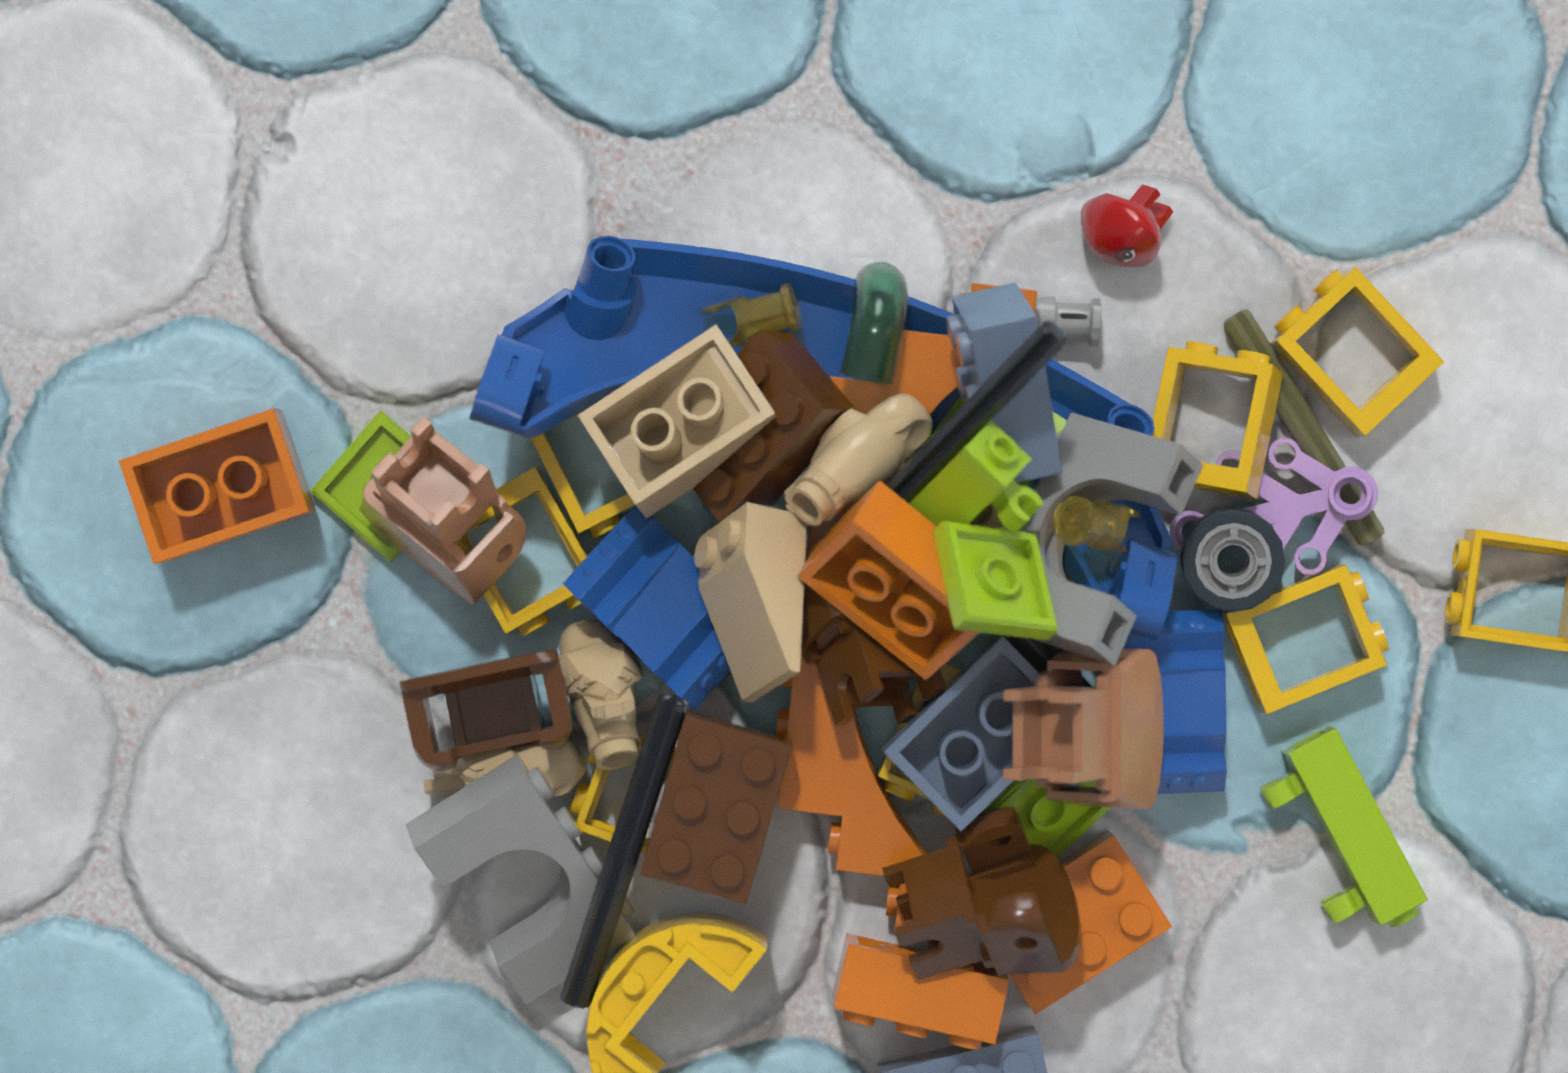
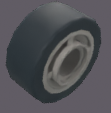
M1237 507L1212 510L1196 520L1184 537L1180 553L1183 577L1194 595L1211 608L1228 612L1253 609L1270 598L1281 582L1285 566L1282 541L1271 524L1255 512ZM1238 545L1246 550V565L1237 573L1223 572L1217 564L1218 554L1226 546Z

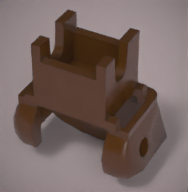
M818 542L806 552L805 563ZM804 582L801 652H804L802 656L807 664H816L835 725H845L854 717L852 707L886 706L893 707L898 723H907L916 715L909 689L911 676H914L923 701H932L946 689L940 668L925 680ZM835 624L840 633L823 649H818L816 639L828 627Z
M557 648L399 681L412 746L420 762L431 770L443 771L456 768L458 757L534 741H540L542 749L558 747L567 742L572 733L571 713ZM543 674L553 726L546 727L544 717H542L540 712L535 675ZM445 693L455 747L439 750L429 698Z
M1015 807L994 808L982 812L962 831L958 828L955 829L956 834L946 839L947 848L882 868L889 888L904 883L906 885L907 893L897 896L896 901L904 920L913 919V922L895 927L901 946L904 947L926 940L929 949L909 956L910 965L917 980L981 960L985 968L995 967L999 977L1007 974L1065 972L1075 963L1081 943V920L1078 902L1067 872L1054 853L1043 845L1030 843ZM961 850L964 851L973 872L969 875L964 866Z

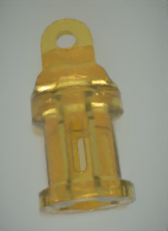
M790 283L781 285L780 291L754 299H749L744 295L718 302L700 311L701 315H709L733 309L736 317L737 332L732 339L727 340L732 348L746 345L758 330L779 331L790 328L793 332L802 330L799 304Z
M1071 496L1058 504L1054 511L1052 523L1057 539L1063 544L1080 546L1085 542L1092 549L1127 552L1128 549L1121 546V543L1126 534L1130 516L1140 517V514L1126 505L1106 501L1091 503L1086 498Z

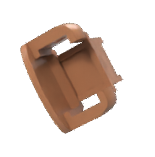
M423 416L410 430L411 438L396 454L392 455L389 452L371 471L373 478L366 484L363 490V500L359 510L384 536L420 567L460 598L474 605L518 558L525 544L526 522L522 515L498 495L490 470L482 463L477 465L436 432L432 423ZM492 506L498 523L468 555H465L456 543L485 511Z
M1122 648L1115 666L1071 651H1064L1047 661V672H1041L1037 675V686L1004 689V701H1013V767L1003 768V780L1022 781L1036 779V786L1047 788V799L1062 803L1098 807L1151 809L1156 801L1160 784L1164 735L1161 675L1157 657L1151 649ZM1082 670L1102 671V674L1096 677V688L1055 686L1082 683ZM1096 780V787L1081 786V782Z

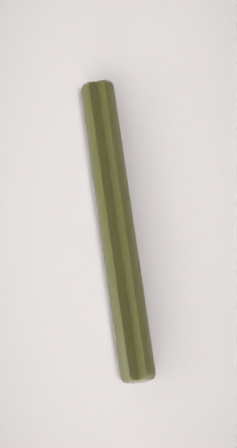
M1244 309L1226 319L1224 328L1238 350L1253 351L1270 356L1269 364L1275 365L1283 373L1276 412L1293 440L1299 444L1301 451L1333 471L1346 467L1252 313ZM1347 483L1341 488L1340 497L1347 504H1355L1361 498V490L1358 485ZM1373 510L1364 518L1347 520L1345 523L1356 542L1361 546L1374 542L1385 533L1383 525Z

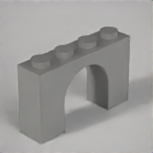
M1070 413L1064 429L1057 435L1062 473L1044 476L1036 482L1032 490L1040 496L1044 504L1018 530L1036 533L1058 627V632L1049 640H1035L1115 666L1137 615L1113 595L1067 581L1062 564L1066 539L1073 526L1085 513L1108 501L1131 500L1182 515L1203 465L1182 444Z
M517 754L406 824L414 850L442 889L493 857L509 851L531 850L540 852L560 864L559 883L548 902L532 915L489 941L498 967L525 1005H528L566 980L602 870L603 861L592 846L585 850L582 849L575 839L582 833L567 808L564 806L557 811L548 799L554 795V792L541 770L536 766L529 771ZM627 896L608 954L636 936L628 919V916L635 913V910Z

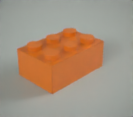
M276 408L119 460L153 564H165L316 513L283 411Z
M879 480L822 536L797 577L922 678L927 680L980 632L958 630L953 627L933 533L936 526Z
M1106 831L1060 861L1067 872L1074 890L1081 920V943L1075 963L1065 972L1009 974L1035 1015L1172 928L1171 923L1134 865L1110 831Z
M846 933L832 993L834 1008L841 1010L843 1013L842 1019L868 1026H874L875 1018L893 1021L897 1032L921 1038H927L929 1030L946 1033V1036L949 1037V1043L974 1050H980L982 1042L996 1043L1010 981L1007 975L999 977L995 967L985 968L983 963L975 962L917 980L910 965L909 956L924 950L908 946L902 947L899 944Z

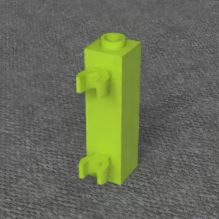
M991 420L909 505L937 527L942 521L969 524L991 503L997 509V515L1002 524L1010 531L1016 533L1044 503L1035 491L1026 486H1019L1013 480L1031 461V458Z
M1326 726L1283 749L1281 752L1292 772L1260 787V790L1269 807H1273V809L1288 803L1304 793L1351 880L1352 886L1320 901L1329 919L1333 920L1336 924L1364 907L1371 920L1380 926L1388 922L1390 927L1393 928L1415 918L1420 913L1417 906L1428 901V898L1338 730L1334 727Z

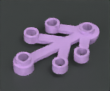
M1280 438L1274 441L1269 448L1268 456L1271 464L1280 470L1293 469L1320 487L1321 490L1299 495L1263 473L1258 495L1269 502L1243 509L1255 512L1270 524L1274 523L1272 527L1282 541L1283 550L1304 516L1327 511L1310 543L1301 545L1294 554L1296 568L1303 574L1315 575L1326 566V553L1346 521L1364 518L1373 510L1378 499V488L1373 477L1365 470L1358 467H1344L1333 471L1303 453L1296 441L1290 438ZM1287 443L1294 448L1296 455L1290 464L1283 465L1276 460L1275 450L1280 444ZM1226 451L1219 456L1216 465L1222 466L1223 461L1230 456L1240 459L1241 453L1238 451ZM1347 483H1354L1361 489V498L1355 504H1347L1340 497L1341 488ZM1189 510L1184 511L1182 515H1177L1173 519L1169 532L1177 549L1180 551L1182 549L1184 540L1182 530L1184 525L1189 521L1198 520L1205 515L1204 513ZM1313 548L1320 553L1321 562L1317 568L1307 569L1301 564L1300 555L1305 549ZM1247 559L1243 563L1241 570L1246 565Z

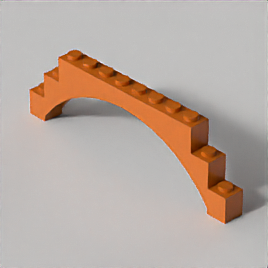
M972 283L971 292L997 286ZM1020 289L1035 313L1037 290ZM900 330L899 340H888L885 372L895 373L894 383L838 376L829 377L857 411L866 414L887 398L897 394H908L917 398L930 414L957 387L955 368L962 366L957 349H952L948 335ZM854 505L841 510L832 520L823 521L820 525L813 526L807 524L811 528L809 545L806 548V552L819 542L822 536ZM835 624L828 627L816 639L818 649H823L840 633ZM801 652L800 673L782 683L783 687H791L792 690L789 709H779L776 736L792 740V748L778 793V809L842 816V823L831 822L828 854L838 855L836 870L884 876L882 868L928 854L929 851L921 844L897 811L888 792L883 790L884 785L880 777L877 776L861 733L855 707H852L854 714L852 719L845 725H835L816 664H807L802 656L804 652ZM905 883L890 887L888 890L886 916L896 917L895 927L913 922V919L904 920L896 901L897 896L907 893Z

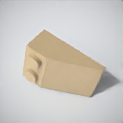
M714 325L577 416L637 508L647 519L693 489L777 415L718 326Z
M748 502L699 538L695 548L694 563L699 568V591L742 701L754 702L800 673L804 582L797 575L805 564L807 523L801 520L794 512Z

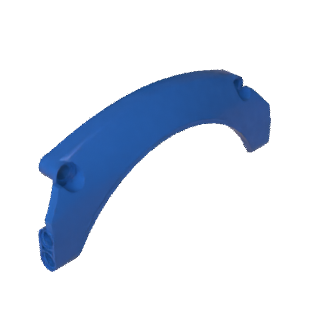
M608 235L599 236L591 240L587 247L574 291L567 288L562 289L544 303L504 326L502 335H497L473 403L469 420L525 438H534L564 420L582 413L714 325L718 326L736 355L758 330L794 333L828 376L894 383L895 373L885 372L888 340H899L900 330L948 335L946 317L954 314L877 285L785 261L714 248L621 239ZM1052 359L1045 365L1052 411L1065 420H1068L1070 413H1074L1152 436L1155 430L1154 422L1151 416L1143 409L1131 405L1105 388ZM958 387L950 392L930 413L933 425L931 435L960 398ZM1042 477L1036 478L1030 489H1033L1036 482ZM1113 500L1102 503L1085 513L1071 529L1063 549V568L1073 583L1113 595L1135 613L1137 617L1130 632L1154 640L1158 638L1169 610L1178 559L1177 553L1171 551L1173 545L1172 538L1158 508L1131 500Z

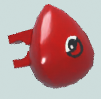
M1142 184L1130 200L1109 193L1089 199L1084 203L1080 213L1081 226L1087 246L1105 262L1120 267H1142L1151 263L1157 257L1161 247L1160 230L1174 211L1168 205L1154 202L1161 194L1156 188Z

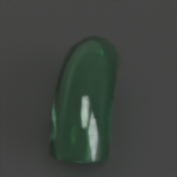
M873 262L865 265L857 273L853 282V308L840 372L860 380L880 384H893L906 323L908 285L903 273L895 265L888 262Z

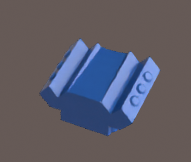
M634 505L563 584L614 635L619 636L641 658L642 662L664 681L679 698L686 700L688 706L694 711L730 671L698 588L699 568L695 566L694 556L653 516L646 519L637 506Z
M1222 610L1168 611L1163 628L1156 640L1130 632L1123 646L1125 649H1151L1157 657L1163 693L1164 735L1161 776L1157 794L1224 792L1227 774L1224 753L1226 742V668L1223 653L1225 628Z

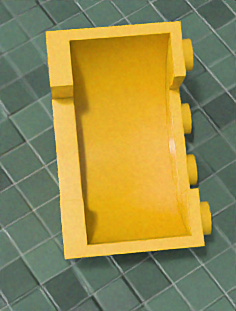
M706 912L673 915L660 919L635 933L636 936L623 944L607 964L590 1006L586 1034L589 1063L592 1072L658 1073L666 1061L630 1033L632 1028L689 958L733 993L767 950V935L741 920L726 915Z

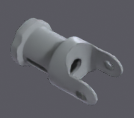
M1045 296L1036 299L1035 315L1037 316L1038 327L1044 321H1052L1059 329L1065 332L1067 340L1087 341L1090 347L1099 346L1101 299L1092 298L1089 304L1060 303L1056 301L1055 297Z

